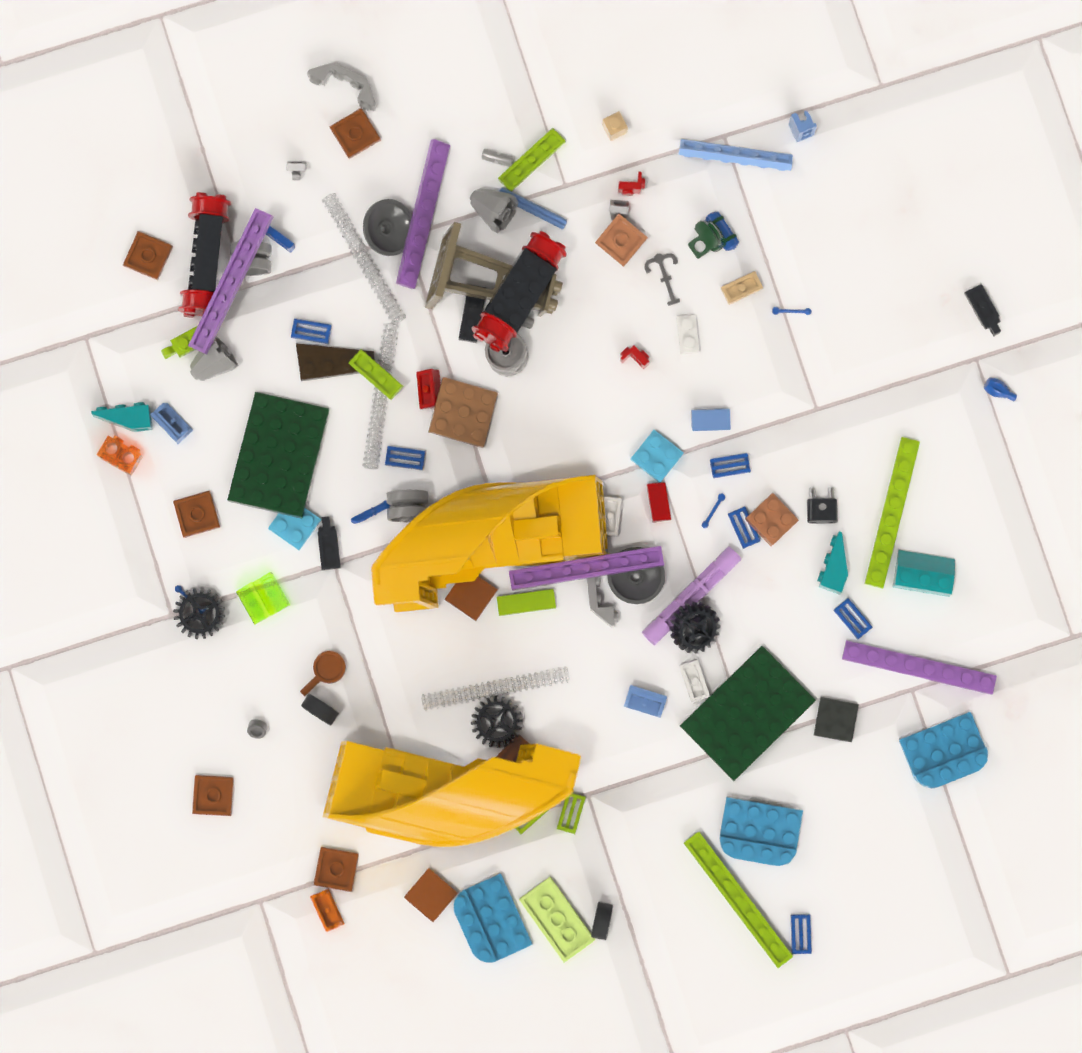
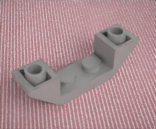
M336 62L308 70L307 76L309 81L317 86L320 84L325 86L329 77L333 74V77L337 80L343 81L344 79L350 82V86L358 90L361 88L362 90L357 97L359 106L366 111L372 110L375 112L376 104L367 78Z
M599 577L587 578L590 611L609 627L614 628L615 623L618 622V611H614L613 606L598 608V605H601V595L596 592V586H599Z

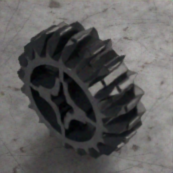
M203 587L200 588V593H197L196 588H193L194 594L190 595L188 590L185 591L188 597L185 599L180 595L179 598L183 601L182 604L180 602L175 603L180 609L173 610L174 613H179V616H175L174 620L181 621L176 626L178 628L182 625L184 626L181 630L183 634L189 630L187 635L189 638L192 636V633H195V639L198 640L199 634H202L203 639H206V632H209V635L212 637L213 632L211 630L213 628L217 632L220 630L216 624H224L219 620V617L225 618L226 616L225 614H220V611L225 610V607H218L223 602L222 599L215 601L218 595L215 593L211 597L210 589H208L206 594H203ZM195 598H205L211 604L201 607L197 604ZM190 602L193 611L184 619V608ZM199 608L200 611L205 610L203 618L199 616L193 617L196 614V609ZM215 608V619L209 625L206 615ZM198 620L202 623L204 629H194L187 624Z
M692 602L691 606L685 603V609L679 607L680 613H673L676 619L670 620L674 625L669 627V630L673 632L670 634V637L674 639L673 643L676 646L679 645V649L685 650L687 653L692 651L697 654L699 650L705 652V646L711 648V641L716 642L714 637L720 635L716 630L721 628L720 624H718L720 619L716 616V611L711 610L709 605L705 606L702 602L699 604ZM706 619H707V628H706V631H705L704 628H705ZM685 624V631L683 636V626ZM690 624L696 626L698 629H700V631L693 629V627H691Z
M494 696V702H491L490 698L487 697V705L480 701V705L483 708L475 707L474 710L478 712V715H471L472 718L477 719V721L471 722V725H477V728L472 729V732L476 733L479 731L476 739L484 737L481 743L484 745L487 740L490 741V748H492L493 742H496V748H500L499 742H503L504 747H507L506 740L509 739L513 743L514 740L511 736L519 737L515 730H522V727L518 726L517 723H522L523 719L516 718L521 715V711L515 713L514 710L518 706L514 705L511 708L512 700H508L507 704H505V697L503 696L501 702H497V696ZM491 707H503L496 715L486 712ZM507 711L510 712L513 718L512 728L503 720ZM482 716L490 722V727L486 733L481 728ZM501 716L500 723L502 725H496V727L493 728L494 723L492 719H497ZM498 729L508 733L500 738L491 737Z

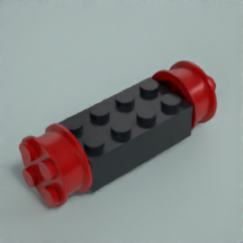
M197 192L196 196H192L189 199L192 203L191 212L188 213V217L195 220L193 235H197V238H193L191 252L195 253V257L192 256L190 262V272H193V275L189 276L188 290L180 291L182 305L178 308V311L182 312L184 317L194 318L195 316H203L216 289L222 223L230 221L227 213L228 207L231 206V201L227 200L225 195L207 196V193Z
M543 231L530 234L531 239L527 246L522 247V251L517 256L486 308L480 314L481 320L477 326L472 327L473 337L481 342L488 343L489 347L496 352L500 350L508 351L509 342L517 336L518 331L552 276L559 269L558 263L561 258L567 256L566 247L562 243L550 239V236Z

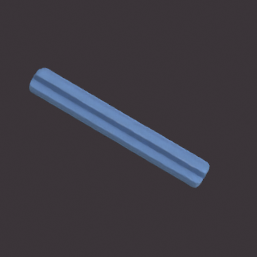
M503 187L499 190V192L509 193L516 197L518 201L517 207L560 229L565 228L567 219Z

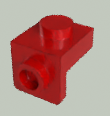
M639 171L637 182L619 181L618 193H622V196L641 194V188L645 189V177H642V172Z
M635 345L631 348L626 347L620 353L622 356L620 362L622 364L630 356L643 370L650 363L648 354L644 350L639 351Z

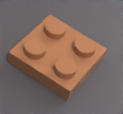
M618 214L595 241V244L624 267L648 237L622 215Z
M774 493L767 497L745 518L770 547L799 521Z

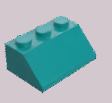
M898 550L892 588L950 597L955 578V559Z

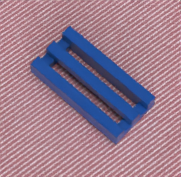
M269 226L265 235L292 253L296 248L294 243Z
M294 318L291 338L329 344L332 325ZM297 324L318 327L327 330L326 332L312 329L297 327ZM297 331L314 335L325 336V339L295 333Z
M387 446L385 466L423 471L425 451ZM391 451L421 455V458L391 454ZM390 458L420 462V465L391 462Z
M748 453L710 459L713 479L751 472ZM744 459V461L718 466L714 465V463ZM739 466H745L746 468L722 473H716L715 471Z
M744 506L727 514L742 549L761 541L757 532L748 523L755 539L751 540L740 515L741 512H743L745 518L749 515ZM734 515H736L740 523V526L748 541L747 543H745L743 540V537L733 517Z
M849 598L833 610L857 640L873 628ZM846 604H848L867 628L864 629L845 607ZM840 609H842V610L844 611V613H845V614L849 617V619L855 624V626L860 630L861 633H858V632L854 629V627L848 622V620H847V619L843 616V614L839 611Z
M810 914L790 915L792 954H812ZM795 919H798L799 950H796ZM802 919H806L807 950L803 949Z

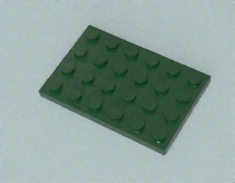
M255 392L227 501L302 519L330 409Z
M761 646L679 727L734 782L816 700Z

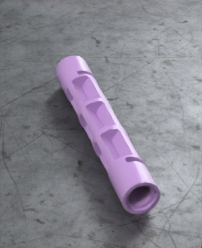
M728 546L716 558V561H713L656 617L655 621L653 620L641 632L643 636L655 646L670 631L669 627L674 626L670 622V620L676 619L673 613L679 614V607L685 609V603H688L690 606L692 602L698 603L742 560L741 557Z

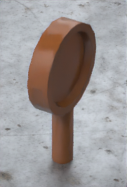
M325 651L319 654L313 664L316 676L300 692L305 697L320 682L332 684L341 680L346 671L345 661L342 656L333 651Z

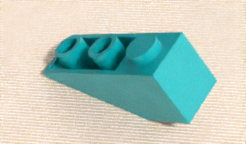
M145 402L134 403V406L126 407L125 404L116 405L113 409L97 407L95 411H91L93 417L132 432L153 430L150 415L151 409L148 404L145 405Z
M839 531L837 536L833 535L830 546H832L831 553H827L823 563L826 564L824 571H820L817 582H820L819 588L841 595L848 577L843 536L842 532Z

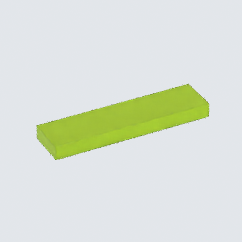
M552 128L501 174L498 180L512 192L566 141Z

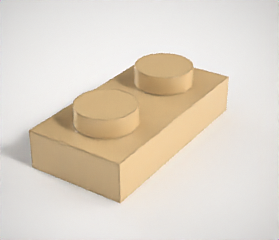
M754 271L722 286L720 289L728 305H731L762 290L763 286Z

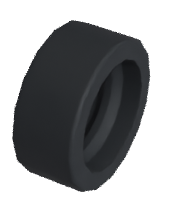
M310 693L301 704L303 709L330 726L339 715L338 711Z
M598 902L591 938L607 939L613 904Z

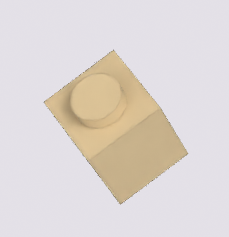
M620 111L602 119V126L610 142L627 134L628 127Z

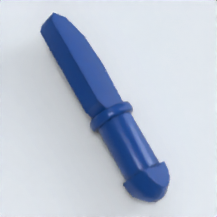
M385 500L381 504L371 507V509L351 518V522L353 524L363 522L386 509L388 510L391 505L387 504V500Z

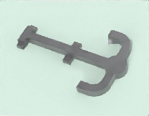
M658 253L654 258L646 261L644 268L647 274L652 271L648 267L649 264L654 262L659 264L663 276L660 281L661 283L665 282L671 299L667 304L671 306L681 301L679 298H674L669 283L672 277L667 276L663 261L664 259L672 258L675 265L678 264V260L674 254L662 255Z

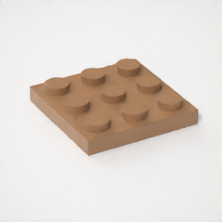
M443 377L428 433L484 448L498 393Z

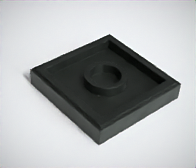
M820 697L813 736L852 743L859 704Z

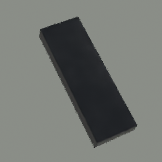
M466 296L459 341L478 342L473 337L472 327L477 326L481 320L480 314L483 312L485 299Z

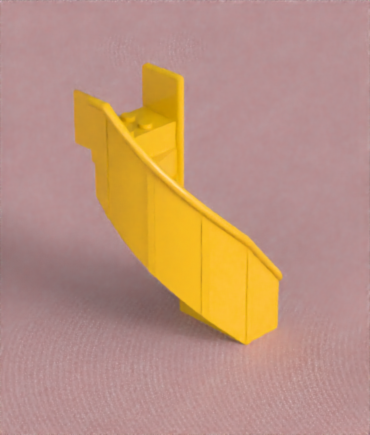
M596 475L534 482L484 483L457 490L441 498L409 522L386 546L371 566L374 604L378 606L393 604L395 612L439 608L437 589L447 588L446 584L475 581L486 568L541 566L607 555L605 549H608L603 481L596 477Z
M341 741L322 817L364 827L367 832L421 845L453 847L472 844L510 831L541 815L573 794L581 756L536 743L520 745L516 763L492 757L488 760L477 758L466 766H460L389 747L381 750L350 741Z

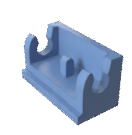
M804 111L806 121H800L797 113L792 114L788 125L796 143L815 134L817 125L813 123L807 111Z
M162 403L150 414L177 444H180L193 431L168 403Z
M730 409L691 410L692 431L731 430Z
M630 685L624 707L661 718L667 696Z

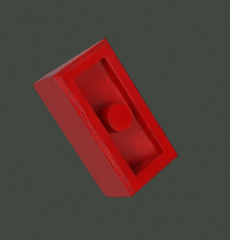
M437 369L418 371L416 376L419 409H432L435 407L441 384L440 371Z
M666 483L647 484L652 523L671 520Z

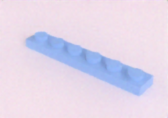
M681 139L679 155L688 158L697 157L704 160H718L724 163H739L744 166L753 165L760 168H774L780 171H791L793 155L686 139Z

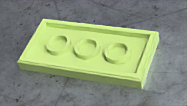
M551 877L519 898V901L563 963L595 941L594 938H591V933Z

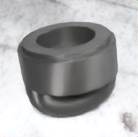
M254 719L249 722L247 733L250 737L260 739L266 735L267 724L264 721Z

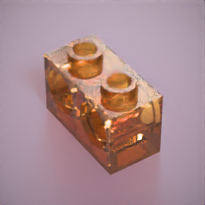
M108 435L96 455L101 460L132 476L143 458L142 454L139 453L141 450L133 445H130V447L123 444L124 440L115 435L113 438ZM116 445L117 451L114 454H109L108 448ZM131 454L134 456V460L131 463L124 462V458L127 455Z

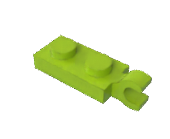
M197 326L171 339L172 346L161 350L163 357L168 359L178 354L179 358L194 351L195 349L188 345Z

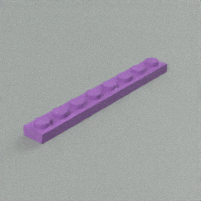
M436 139L430 141L395 283L409 289L416 288L450 149L449 144Z
M257 208L254 209L188 345L189 347L207 355L274 216Z
M661 546L510 570L509 577L511 590L514 591L664 566Z
M847 640L842 655V660L990 695H993L997 675Z

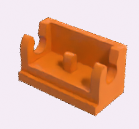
M329 889L310 896L326 932L345 924Z

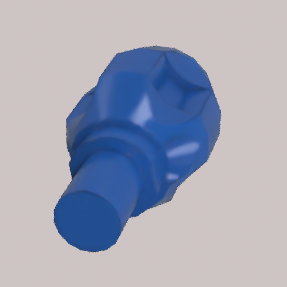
M990 377L984 384V390L993 397L1008 398L1013 402L1017 398V395L1012 393L1006 384L997 378Z

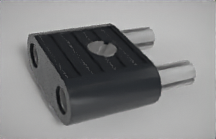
M809 487L807 523H837L838 507L834 487H828V498H816L815 487Z

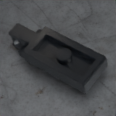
M980 284L966 291L964 295L985 330L989 328L993 337L1000 334L1001 329L998 326V323L1001 322L1000 316L983 285Z
M329 516L322 517L323 527L318 528L317 532L322 571L341 569L337 530L335 526L330 525Z

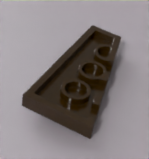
M296 343L301 382L359 374L349 364L352 358L360 351L358 349ZM363 350L375 361L374 351Z

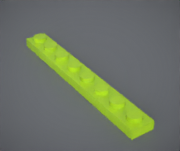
M905 437L900 439L865 585L880 589L884 588L920 441Z
M697 832L683 843L777 969L793 958V955L701 833Z

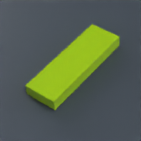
M362 349L349 362L355 370L390 400L404 387Z
M554 589L496 597L499 616L556 609Z

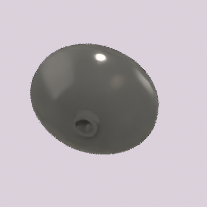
M393 199L380 200L369 207L363 219V234L366 242L375 252L383 256H396L403 253L412 218L409 209L403 203Z
M630 547V548H626V549H624V550H622V551H620V552H626V551H632V550H638V549H644V548H643V547ZM664 566L611 574L607 575L611 591L617 598L628 604L638 605L653 600L660 593L665 582ZM633 574H637L639 576V579L637 581L632 579Z

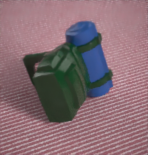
M718 211L709 213L705 221L700 220L695 225L694 229L698 236L689 242L688 246L695 257L700 259L710 251L716 253L722 248L725 251L734 250L738 246L739 241L736 238L737 235L731 231L725 222L724 217ZM698 241H703L705 244V249L702 252H698L695 249V244Z

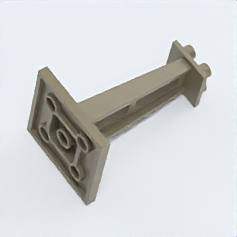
M454 222L442 237L424 308L432 310L443 298L444 292L491 300L501 284L503 276L507 274L512 265L456 245L461 223ZM455 258H460L496 271L497 278L494 289L451 281L450 276ZM557 274L552 276L533 309L539 310L537 315L539 317H542L545 313L552 314L553 311H556L558 300L552 299L551 296H557L561 292L563 282L556 280Z

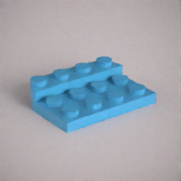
M971 712L898 740L913 778L917 783L926 788H938L978 772L988 761L987 747L985 748Z
M726 797L719 836L721 848L724 853L734 859L773 866L789 864L797 852L803 810Z
M501 873L461 891L455 898V916L473 955L478 960L493 963L533 945Z

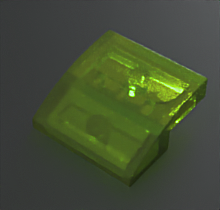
M272 572L236 591L254 625L290 606Z

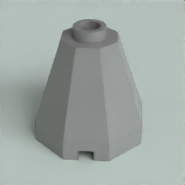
M480 188L473 191L470 196L472 208L488 227L496 233L500 232L499 228L504 230L508 226L516 212L513 210V207L518 206L516 197L509 193Z
M216 336L207 355L200 351L197 353L190 364V374L195 380L205 381L230 372L239 365L233 354L230 355L228 352L229 348Z

